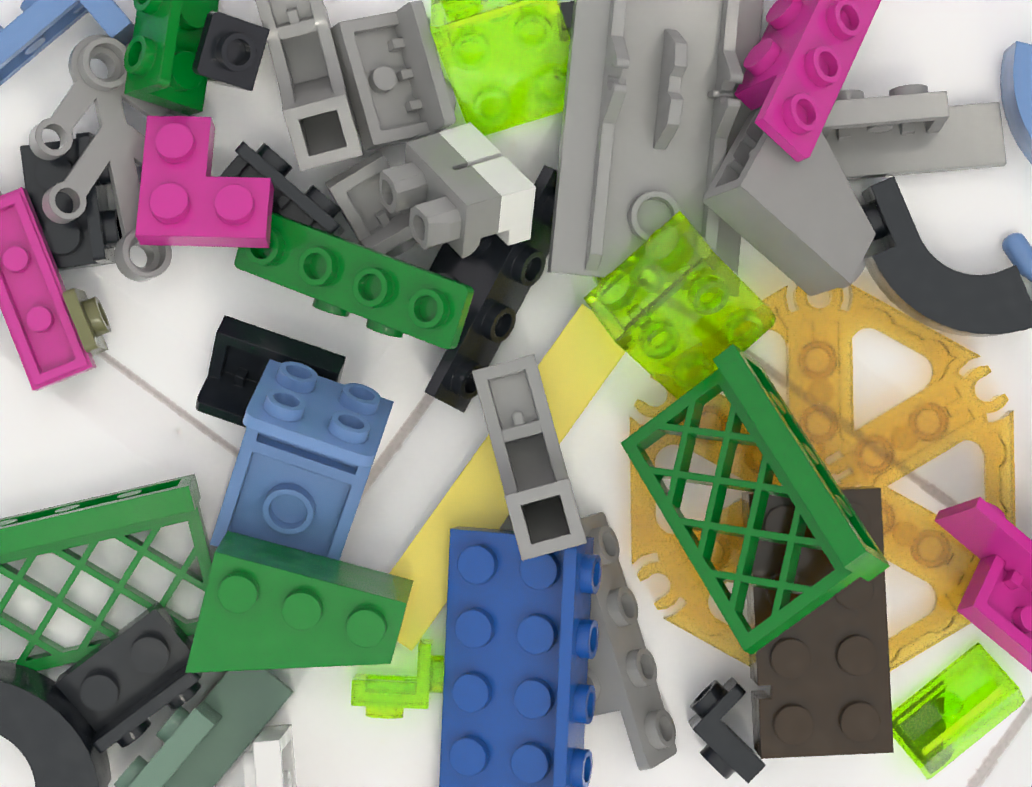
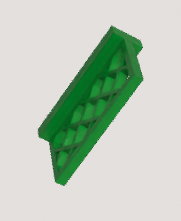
M732 344L713 359L718 367L716 371L622 441L621 445L742 649L753 655L859 577L869 582L889 568L890 565L760 363L735 344ZM723 391L731 404L725 431L699 428L704 405ZM742 423L749 434L740 433ZM665 434L681 436L673 470L655 467L645 451ZM696 438L722 442L715 476L689 472ZM737 444L757 446L763 456L757 482L730 478ZM774 474L782 486L772 484ZM662 479L671 480L669 490ZM686 482L712 486L704 521L685 518L680 510ZM727 489L754 492L746 528L719 523ZM769 495L788 497L795 505L789 534L761 530ZM806 526H808L815 538L804 537ZM693 530L702 531L700 541L696 537ZM717 533L744 538L736 574L718 571L711 562ZM759 540L787 545L779 581L751 576ZM802 547L823 550L835 569L813 586L794 584ZM724 582L734 583L732 593L729 592ZM753 586L776 590L771 616L754 629H751L742 614L748 587ZM792 593L799 594L798 597L790 602Z
M195 474L1 518L0 573L13 580L0 601V624L29 641L19 659L6 662L19 664L35 671L76 663L108 639L90 642L97 630L109 638L119 631L118 628L104 621L120 593L147 609L158 602L127 584L143 556L176 574L159 603L187 636L194 635L199 617L186 619L166 607L182 579L205 592L213 562L199 505L201 496ZM188 521L194 547L183 565L150 546L161 527ZM151 530L144 542L131 535ZM115 538L137 551L121 579L88 560L99 541ZM89 544L82 556L69 549ZM54 553L75 566L59 594L26 575L37 556ZM196 556L202 577L189 570ZM26 559L20 570L8 564V562ZM81 570L114 589L98 617L65 598ZM19 584L52 603L36 631L3 612ZM58 607L91 626L80 645L64 648L42 635ZM35 645L47 651L29 656Z

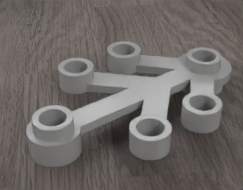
M101 34L91 35L84 38L73 48L69 57L68 68L74 83L52 116L33 127L29 134V145L32 152L43 160H55L67 153L73 144V128L93 102L95 104L99 129L64 181L57 183L45 192L42 198V208L45 215L55 223L65 224L78 218L85 211L87 194L105 167L108 166L122 238L117 242L114 250L116 266L130 280L137 282L148 281L167 270L172 259L171 246L140 245L135 236L140 192L136 164L142 167L145 136L127 123L122 100L146 117L164 116L166 113L173 116L188 115L125 95L127 71L124 67V56L127 48L120 41L110 36ZM91 59H99L106 65L108 70L107 78H99L92 72L90 68ZM43 129H51L58 134L60 138L59 149H51L44 144L42 140ZM57 192H64L71 197L73 201L71 213H64L57 207L55 203ZM132 246H138L144 250L147 257L144 267H138L131 261L130 249Z

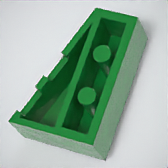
M227 531L214 554L185 673L391 664L414 580Z

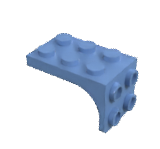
M270 359L246 408L243 418L246 431L210 545L218 547L227 531L340 560L394 401L380 397L378 392L363 384L348 383L344 385L318 376L307 365L291 361L280 363Z

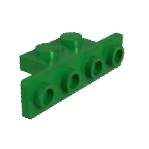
M272 212L269 248L238 247L234 261L237 269L314 298L312 306L319 310L348 317L350 313L366 318L365 326L375 332L397 338H402L403 334H407L443 349H455L457 347L474 294L473 288L469 285Z

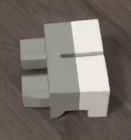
M471 122L407 142L405 164L380 172V203L391 214L410 209L409 227L412 236L424 250L448 243L463 259L476 250L483 237L497 234L508 246L530 240L536 186L505 156H501V152Z

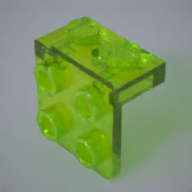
M431 0L430 31L466 123L471 122L485 136L563 112L571 39L561 10L560 0Z
M681 211L677 212L668 222L656 230L646 242L614 271L606 275L584 297V300L612 339L677 399L718 369L713 359L732 344L746 351L774 325L776 316L769 306L721 259L694 224Z

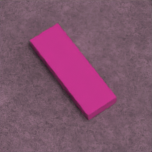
M21 187L0 196V309L32 390L39 391L97 368L92 354L87 353L81 343L62 292L67 290L27 189Z

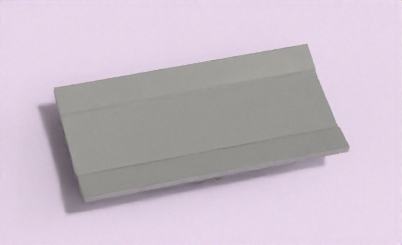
M574 0L547 272L736 293L741 235L704 204L702 199L751 112L734 93L738 85L743 82V75L746 71L743 63L746 56L760 42L764 0Z

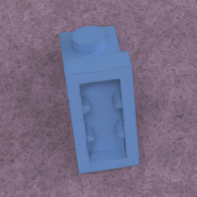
M24 0L20 6L23 13L5 28L0 25V86L88 12L111 38L120 41L125 46L133 38L134 24L114 0Z

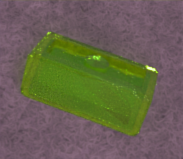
M978 642L892 711L893 739L926 780H929L1017 710L1025 702V699L1016 683Z

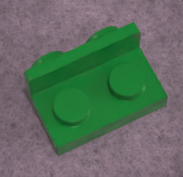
M133 0L137 12L133 38L124 56V67L127 71L124 94L188 116L203 112L208 78L195 74L192 66L206 16L210 11H218L219 0Z

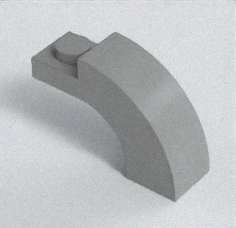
M255 0L262 26L270 29L267 43L279 86L282 112L300 172L362 156L356 120L323 0Z
M535 354L472 371L522 561L586 544L587 541Z

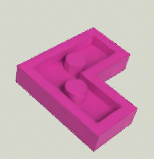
M147 116L135 236L140 245L269 248L274 186L271 178L211 176L215 126L211 117Z

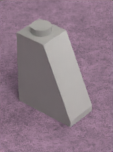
M761 107L752 110L703 197L702 202L809 296L836 288L843 289L848 287L863 272L866 265L864 256L876 233L825 136L821 131L811 156L796 162L754 123Z

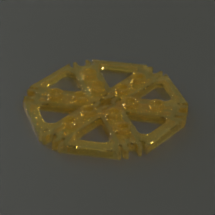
M852 284L848 286L850 298L848 309L845 311L840 309L844 300L843 289L829 290V300L826 306L815 308L808 302L807 293L796 285L793 292V303L797 311L791 312L786 298L788 285L659 361L670 365L682 378L676 382L666 372L653 370L649 378L664 386L666 390L665 401L661 405L653 407L642 400L636 399L633 407L639 414L648 418H654L703 381L708 363L732 344L737 345L762 330H772L783 338L786 346V398L789 410L831 475H838L848 468L850 469V473L837 480L839 487H856L859 485L881 488L885 559L929 584L935 593V605L928 615L888 638L890 671L971 624L968 619L957 611V608L980 559L934 521L937 514L887 486L962 441H972L980 447L984 456L985 501L998 507L1004 513L1006 519L1016 527L1014 410H1008L999 419L988 422L986 413L997 412L1009 400L1006 394L996 395L986 402L976 396L975 385L977 381L991 373V369L988 365L978 366L968 370L963 376L959 374L960 369L970 360L981 356ZM870 328L879 331L925 357L931 366L932 375L929 383L923 389L854 429L852 338L858 331ZM718 394L704 405L699 428L725 431L731 406L727 397ZM629 416L630 436L643 426L631 416ZM742 423L740 433L749 434ZM665 434L645 450L654 466L659 451L668 445H679L681 436ZM696 438L693 453L717 466L722 442ZM737 444L731 474L741 480L757 482L763 456L757 446ZM839 451L841 456L827 464L826 458ZM629 458L631 565L640 557L651 553H656L658 559L657 561H649L642 565L636 572V576L641 582L656 573L665 575L669 581V588L663 596L653 601L656 609L669 608L676 603L679 597L685 600V602L674 613L663 618L750 667L749 653L742 649L729 625L714 617L710 612L708 606L710 593L675 534L664 531L658 525L656 520V502ZM774 474L772 484L781 486V483ZM742 497L723 507L720 524L743 527ZM693 530L696 537L700 541L702 531ZM717 533L711 562L716 570L736 574L744 540L743 537Z

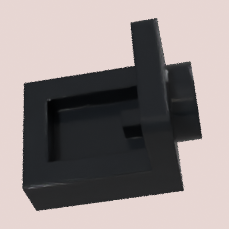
M210 11L206 16L193 62V72L207 77V81L218 85L253 91L270 29L221 12Z
M733 677L723 686L717 680H714L690 705V708L696 714L688 723L692 730L707 743L699 753L725 779H728L736 772L749 784L766 764L721 719L743 697L746 691Z

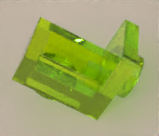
M420 639L418 644L417 676L356 673L352 679L351 706H366L365 716L382 719L403 718L404 708L429 709L431 693H443L445 655L433 654V639Z

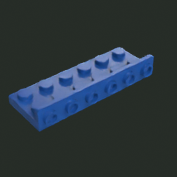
M462 526L450 529L439 787L589 786L593 759L591 750L584 749L585 724H590L593 719L596 694L594 686L587 684L588 659L595 657L599 638L598 623L596 620L590 619L591 594L598 592L602 575L601 558L599 555L593 554L594 537H585L586 544L522 561L515 533L512 530Z

